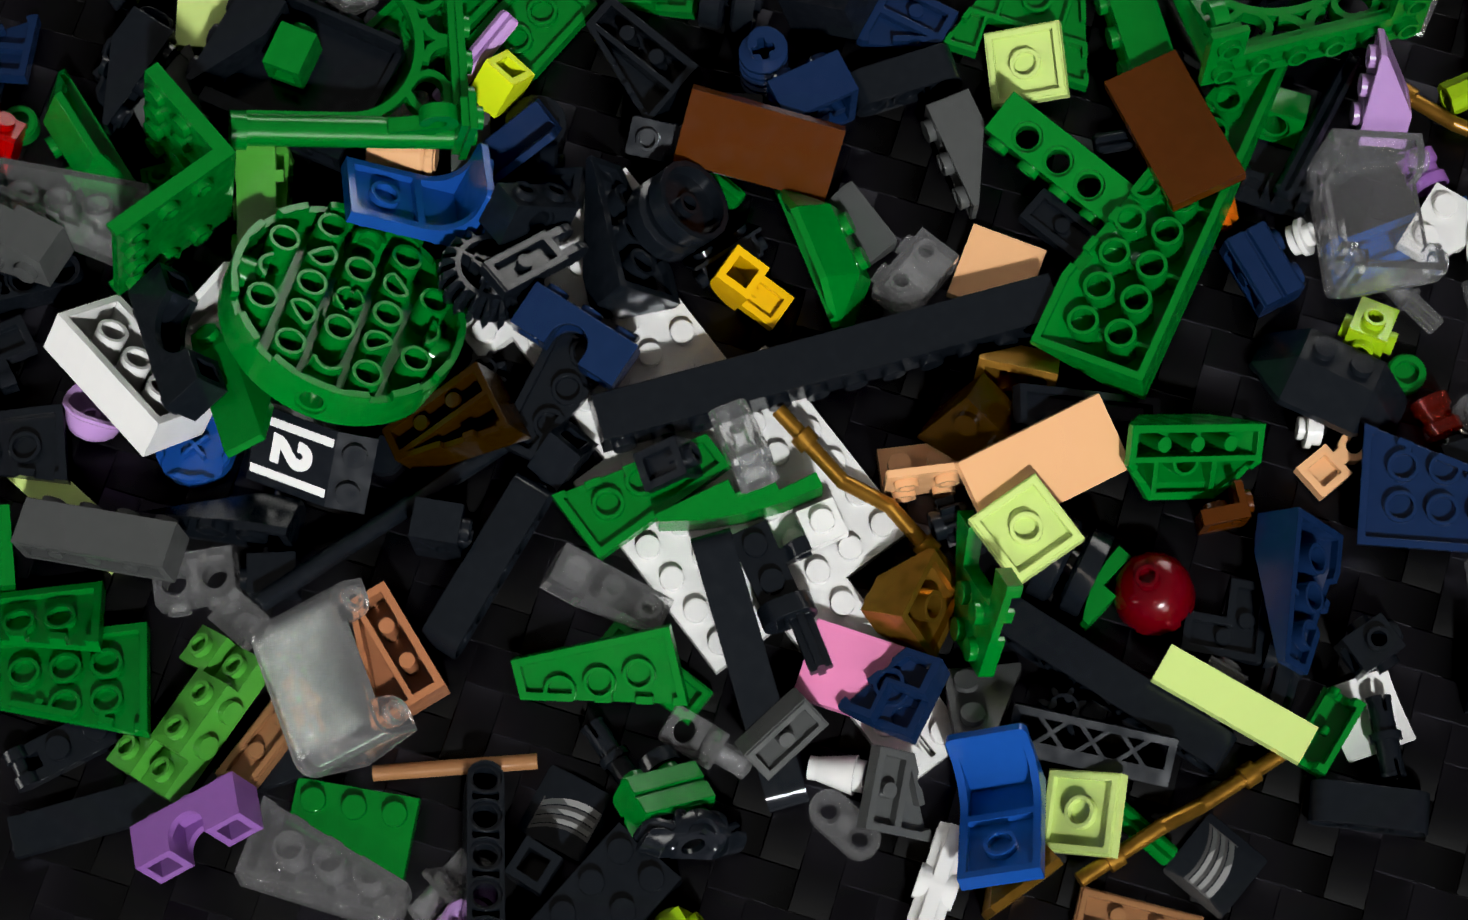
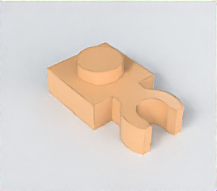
M1343 435L1338 440L1334 452L1325 443L1293 471L1319 501H1322L1352 475V472L1346 465H1355L1362 460V449L1356 454L1350 453L1347 450L1346 443L1352 438Z

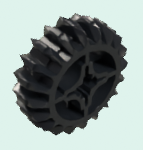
M484 227L477 235L468 230L463 235V238L455 237L451 245L446 247L437 268L438 291L443 292V304H453V315L463 312L466 314L467 323L473 319L479 320L483 329L488 322H492L499 330L505 322L511 325V318L534 285L503 301L490 284L486 282L485 278L479 273L481 264L513 246L499 245ZM543 279L539 283L545 286V279Z

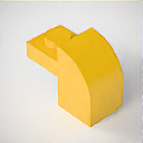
M737 245L711 279V288L734 311L740 309L770 332L792 303L794 297L765 276L770 269L767 265L743 247Z

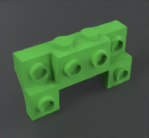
M203 624L179 656L183 662L197 671L154 729L151 739L124 734L106 758L112 765L171 803L178 801L191 791L275 671L272 666L259 656L241 648L228 637Z

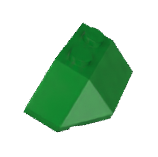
M65 69L59 71L43 120L45 127L50 133L48 137L44 138L45 142L56 159L63 155L69 166L64 168L63 171L75 190L82 186L89 198L126 206L134 205L144 198L142 190Z
M784 189L781 191L774 190L832 329L837 330L855 325L871 283L867 272L871 264L864 249L861 246L857 247L852 234L856 232V228L850 215L846 211L842 213L830 203L798 192Z
M1139 414L1128 426L1124 465L1143 499L1148 501L1214 499L1229 488L1233 480L1240 479L1248 469L1252 470L1261 463L1266 423L1211 414Z

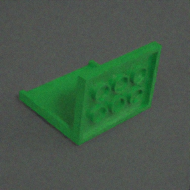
M158 62L144 71V144L156 159L162 157L169 165V173L172 178L106 223V227L112 233L113 279L109 281V285L118 296L130 290L158 262L167 266L173 265L180 258V252L192 244L199 246L211 236L212 230L232 216L236 151Z

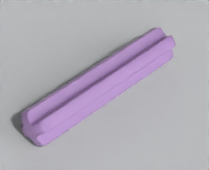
M501 10L468 49L472 51L473 68L472 73L468 74V85L477 76L485 60L496 53L518 26L519 22L506 10ZM436 88L432 96L437 102H441L440 91Z

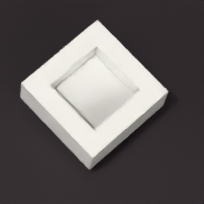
M833 497L795 512L803 535H806L812 548L811 552L842 540L849 535Z

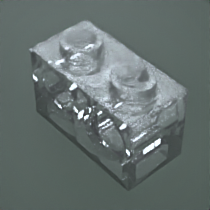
M231 545L185 552L177 579H185L186 586L177 595L168 594V587L171 582L152 579L155 606L162 614L168 613V617H185L193 613L192 609L208 607L211 611L226 610L232 608L234 602L243 601L238 554ZM218 572L227 573V579L221 587H208V581L213 574Z

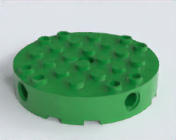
M308 202L292 204L279 208L275 215L264 220L259 219L241 238L233 254L230 265L221 282L217 303L218 318L225 343L240 368L258 387L282 405L296 412L323 422L345 426L383 425L413 414L435 390L442 386L457 360L466 334V314L462 312L453 315V304H443V292L438 291L437 268L441 258L435 260L422 247L424 241L347 223L345 220L344 203L330 202L329 206H309Z

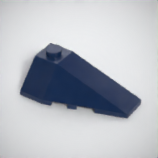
M1294 507L1258 513L1257 526L1254 532V553L1277 661L1299 675H1308L1320 638L1317 626L1320 614L1328 613L1331 604L1326 595L1329 586L1337 584L1340 576L1344 535L1302 508Z

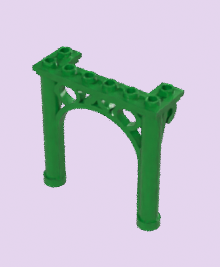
M394 0L401 9L409 26L412 39V64L404 84L383 104L358 112L229 110L228 143L234 150H246L247 146L451 149V154L458 155V160H466L471 146L477 145L478 130H483L484 126L483 106H477L474 86H468V74L472 73L473 55L472 51L466 50L465 39H468L470 36L469 15H463V3H467V0H434L429 4H420L414 0ZM440 8L442 10L443 33L434 30L427 19L435 15ZM424 42L428 44L425 50H424ZM439 54H444L446 77L437 70L428 69L431 59ZM421 83H432L440 91L441 102L421 105L413 91ZM403 104L406 105L413 115L388 117Z
M1173 0V3L1201 62L1198 77L1201 87L1214 83L1224 84L1234 78L1250 74L1261 75L1271 69L1287 65L1298 66L1308 60L1324 56L1335 57L1342 52L1361 47L1367 48L1368 44H1374L1378 28L1385 30L1389 41L1398 38L1401 40L1411 38L1420 33L1432 0H1361L1368 6V9L1357 13H1348L1342 10L1338 5L1340 0H1311L1299 5L1280 8L1256 7L1234 0ZM1326 10H1328V17L1331 22L1315 25L1324 19ZM1248 24L1258 27L1263 34L1249 39L1251 29ZM1273 25H1276V31L1284 30L1287 32L1272 36Z

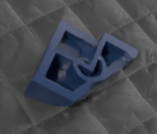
M905 647L892 658L888 667L883 670H877L867 678L868 686L850 700L845 696L840 701L838 708L841 712L864 724L915 745L950 676V672L943 659Z

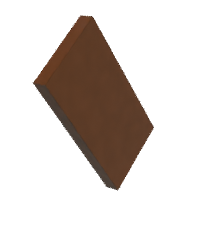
M1176 49L1104 81L1105 90L1173 212L1246 179L1245 170Z
M693 84L673 161L687 160L700 165L708 171L780 191L784 189L798 192L825 202L847 126Z

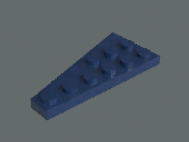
M1364 423L1356 545L1468 553V464Z

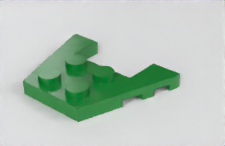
M976 0L972 7H969L963 14L961 21L953 31L948 33L943 42L948 44L951 52L975 59L986 25L1006 30L1059 20L1062 24L1069 88L1086 92L1089 83V73L1087 71L1086 0Z
M959 510L957 512L954 617L951 619L950 633L952 640L956 641L962 650L964 660L969 662L977 677H994L1006 642L1004 636H999L1003 624H1010L1013 621L1015 610L1014 608H1009L1012 598H1021L1023 584L1012 568H995L992 587L979 567L982 541L968 524V519L975 515V512L973 510Z

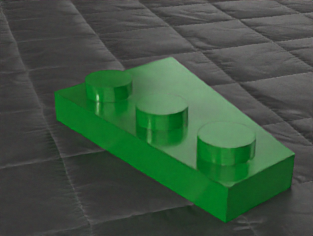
M298 778L289 818L405 882L421 799L307 778Z

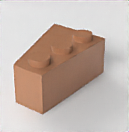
M384 581L348 601L364 675L365 689L371 710L372 724L379 736L451 694Z

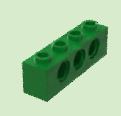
M1016 92L1010 95L984 128V134L989 137L986 141L988 146L1001 156H1005L1007 152L1019 161L1016 167L1032 180L1039 176L1050 185L1047 189L1050 193L1065 204L1068 200L1081 209L1078 214L1096 228L1099 224L1103 227L1108 221L1107 217L1116 206L1119 207L1130 194V189L1133 186L1130 181ZM1026 130L1034 132L1039 140L1037 145L1031 149L1021 148L1016 142V137L1020 132ZM1055 154L1063 155L1068 160L1069 167L1062 173H1054L1047 167L1046 162L1048 158ZM1085 178H1091L1098 183L1100 191L1094 197H1084L1078 191V183Z

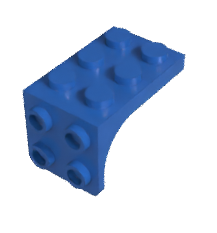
M479 143L465 165L454 172L439 176L420 175L346 156L341 165L346 222L443 246H450L455 237L463 238V235L468 230L477 235L482 227L479 220L495 189L493 181L494 160L490 159L489 146Z
M1015 723L948 735L945 746L954 769L960 803L957 881L961 891L1045 879L1046 778L1027 726L1022 723Z

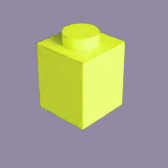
M508 49L486 59L471 85L474 86L476 91L477 104L483 106L484 112L490 114L494 119L507 113L510 107L523 97L535 74Z

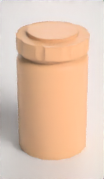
M366 148V161L420 175L424 173L426 176H434L438 167L439 149Z

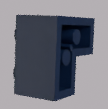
M837 49L828 54L826 52L817 53L810 57L804 65L793 70L791 68H784L773 74L770 80L767 81L766 97L771 106L844 125L855 120L859 88Z

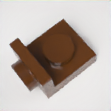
M1242 479L1233 480L1227 489L1229 505L1226 500H1217L1203 505V510H1200L1194 519L1197 535L1246 525L1251 518V513L1254 512V500L1250 489H1244Z

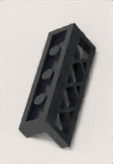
M1020 702L1014 703L1010 724L1019 723L1021 714L1039 717L1047 729L1041 734L1029 732L1038 759L1090 771L1122 773L1128 775V779L1168 788L1179 742L1178 737ZM1047 719L1057 721L1059 723L1051 727ZM1069 724L1080 726L1088 739L1082 743L1059 739L1056 732ZM1087 728L1100 732L1092 736ZM1110 733L1121 735L1129 748L1123 752L1100 748L1097 741ZM1128 737L1139 739L1141 741L1133 745ZM1151 742L1167 745L1164 762L1141 757L1137 751Z

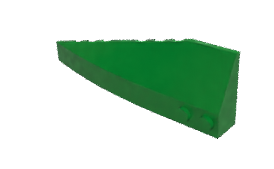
M1288 65L1271 69L1261 75L1250 74L1234 78L1227 83L1219 84L1218 87L1214 86L1205 97L1206 104L1245 171ZM1147 168L1130 189L1128 197L1107 217L1108 221L1096 236L1092 235L1083 246V252L1074 263L1070 262L1061 273L1031 337L1030 343L1107 387L1145 400L1206 265L1241 181L1173 212L1150 169Z

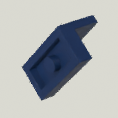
M539 98L480 142L489 146L490 159L494 160V170L496 171L493 174L495 184L553 141L563 129Z

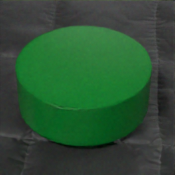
M17 105L5 111L11 113L16 120L27 124L22 146L29 145L38 138L41 124L32 109Z
M1400 354L1388 363L1389 369L1405 395L1414 394L1424 384L1427 372L1425 365L1418 357L1411 354Z

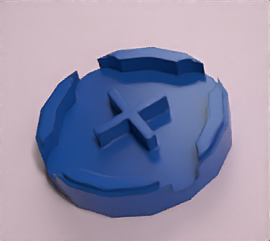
M213 415L203 435L156 452V458L165 475L176 484L189 488L207 487L221 480L232 468L237 456L228 458L225 454Z

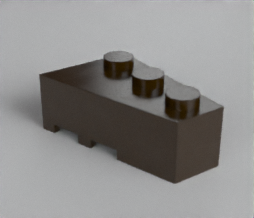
M477 361L435 390L413 414L391 422L381 429L395 460L419 474L531 439L501 377Z
M983 372L936 409L916 437L958 462L1023 429L1013 426L1012 400Z

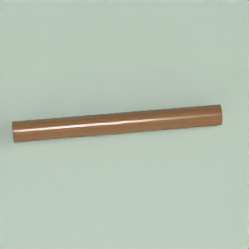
M537 753L372 765V779L375 782L467 775L471 765L480 760L495 762L501 767L503 772L538 770Z

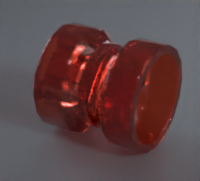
M1447 390L1429 394L1410 406L1414 417L1421 420V423L1424 424L1422 434L1427 443L1444 439L1464 427L1459 415L1451 413L1450 405L1452 400Z

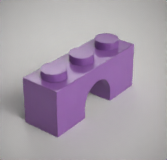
M230 771L130 826L135 869L162 884L195 866L193 850L195 842L201 833L206 832L228 847H231L264 829L257 787L233 771Z

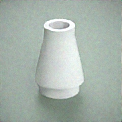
M811 755L808 761L806 778L807 780L817 781L853 796L854 792L863 793L868 760L860 759V755Z

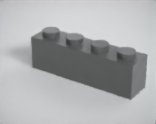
M43 496L42 499L26 497L10 542L26 558L175 583L190 538L180 527L179 522L170 516L158 514L154 518L141 516L130 509L119 508L117 512L103 510L100 506L89 502H81L78 506L66 504L63 500L53 496Z

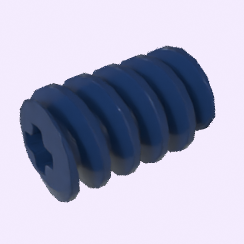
M757 26L742 40L739 47L740 85L745 93L763 94L766 97L767 81L779 70L788 68V45L784 35L777 29L769 26Z

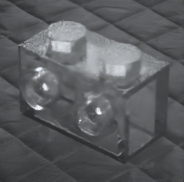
M922 227L914 237L908 234L901 241L895 251L898 256L890 265L883 263L871 278V282L874 283L871 298L892 314L923 307L956 270L959 254Z

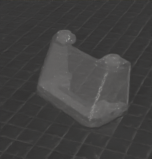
M1332 128L1314 155L1307 171V188L1314 190L1310 201L1323 288L1327 298L1349 299L1437 283L1447 273L1449 267L1447 252L1443 250L1440 243L1427 244L1416 183L1422 174L1428 170L1430 155L1424 147L1422 133Z
M362 578L344 580L264 622L252 636V647L293 763L297 770L310 778H319L370 766L417 731L411 711L401 698L394 695L375 697L349 623L361 619L369 609V598Z

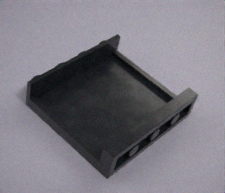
M284 0L287 2L292 16L289 24L294 25L295 22H299L311 27L318 35L323 49L305 89L302 90L268 77L262 63L265 56L263 55L214 85L213 88L205 85L198 97L206 115L227 124L229 110L328 112L369 110L381 105L406 58L402 40L391 30L386 28L374 29L367 26L356 15L350 13L342 15L332 11L321 0ZM289 147L291 152L341 173V165L346 156L353 157L357 148Z

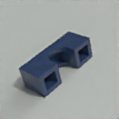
M536 281L510 320L513 330L546 351L557 336L568 332L580 334L588 342L587 350L578 363L580 373L607 390L618 388L640 355L639 345L635 343L637 338L621 326L617 325L613 330L602 323L603 316L593 308L585 304L579 308L567 301L570 296L558 286L549 283L545 287Z

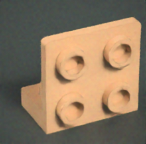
M927 443L876 450L881 492L895 499L897 503L913 501L917 498L916 495L932 493L934 498H943L952 494L955 495L956 490H962L963 482L954 465L957 461Z

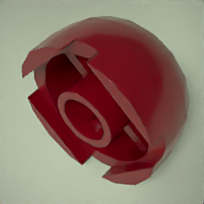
M1146 552L1132 557L1121 567L1114 578L1113 594L1116 597L1113 602L1118 616L1124 624L1126 623L1142 635L1161 636L1177 630L1182 625L1181 621L1187 617L1189 612L1191 615L1195 607L1196 592L1189 572L1176 558L1164 553Z

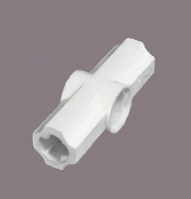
M943 821L939 822L930 845L926 863L922 862L911 894L913 901L906 920H945L947 911H951L959 889L957 881L959 825Z

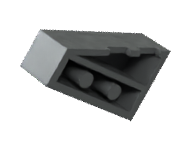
M0 203V272L16 276L26 283L32 284L35 282L51 287L74 253L64 227L19 204L13 210Z

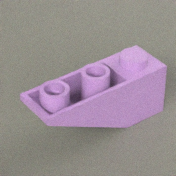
M1378 28L1374 44H1368L1366 49L1365 65L1367 70L1366 73H1360L1357 84L1359 98L1358 102L1351 103L1349 121L1350 125L1356 126L1357 141L1404 144L1412 119L1409 89L1385 30Z

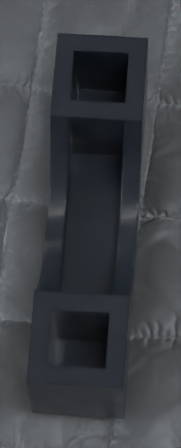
M158 262L128 291L133 308L132 312L140 329L142 344L147 351L151 372L155 377L162 405L174 415L179 414L196 421L228 390L218 361L185 347L187 325L198 305L189 275Z

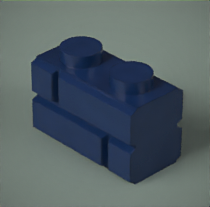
M1265 221L1226 239L1219 250V254L1258 318L1296 300L1305 288L1303 284L1305 276L1302 269L1296 262L1290 263L1283 252L1285 244L1282 236L1276 229L1270 230Z

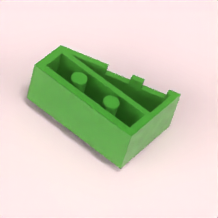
M247 146L246 150H236V197L233 200L234 220L237 221V234L232 235V256L241 238L259 219L264 220L275 215L279 208L293 204L295 161L289 147Z

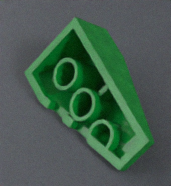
M217 321L201 326L196 333L190 336L193 351L219 363L228 392L210 409L224 452L228 458H231L266 439L274 406L270 401L271 396L258 387L240 368L225 343L220 323Z

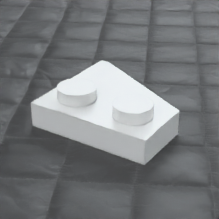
M1436 182L1395 250L1427 269H1431L1445 261L1453 253L1464 250L1468 240V200Z

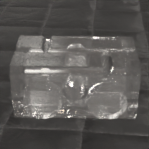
M737 399L712 409L708 413L719 447L741 493L747 494L761 489L779 479L770 448L746 399Z

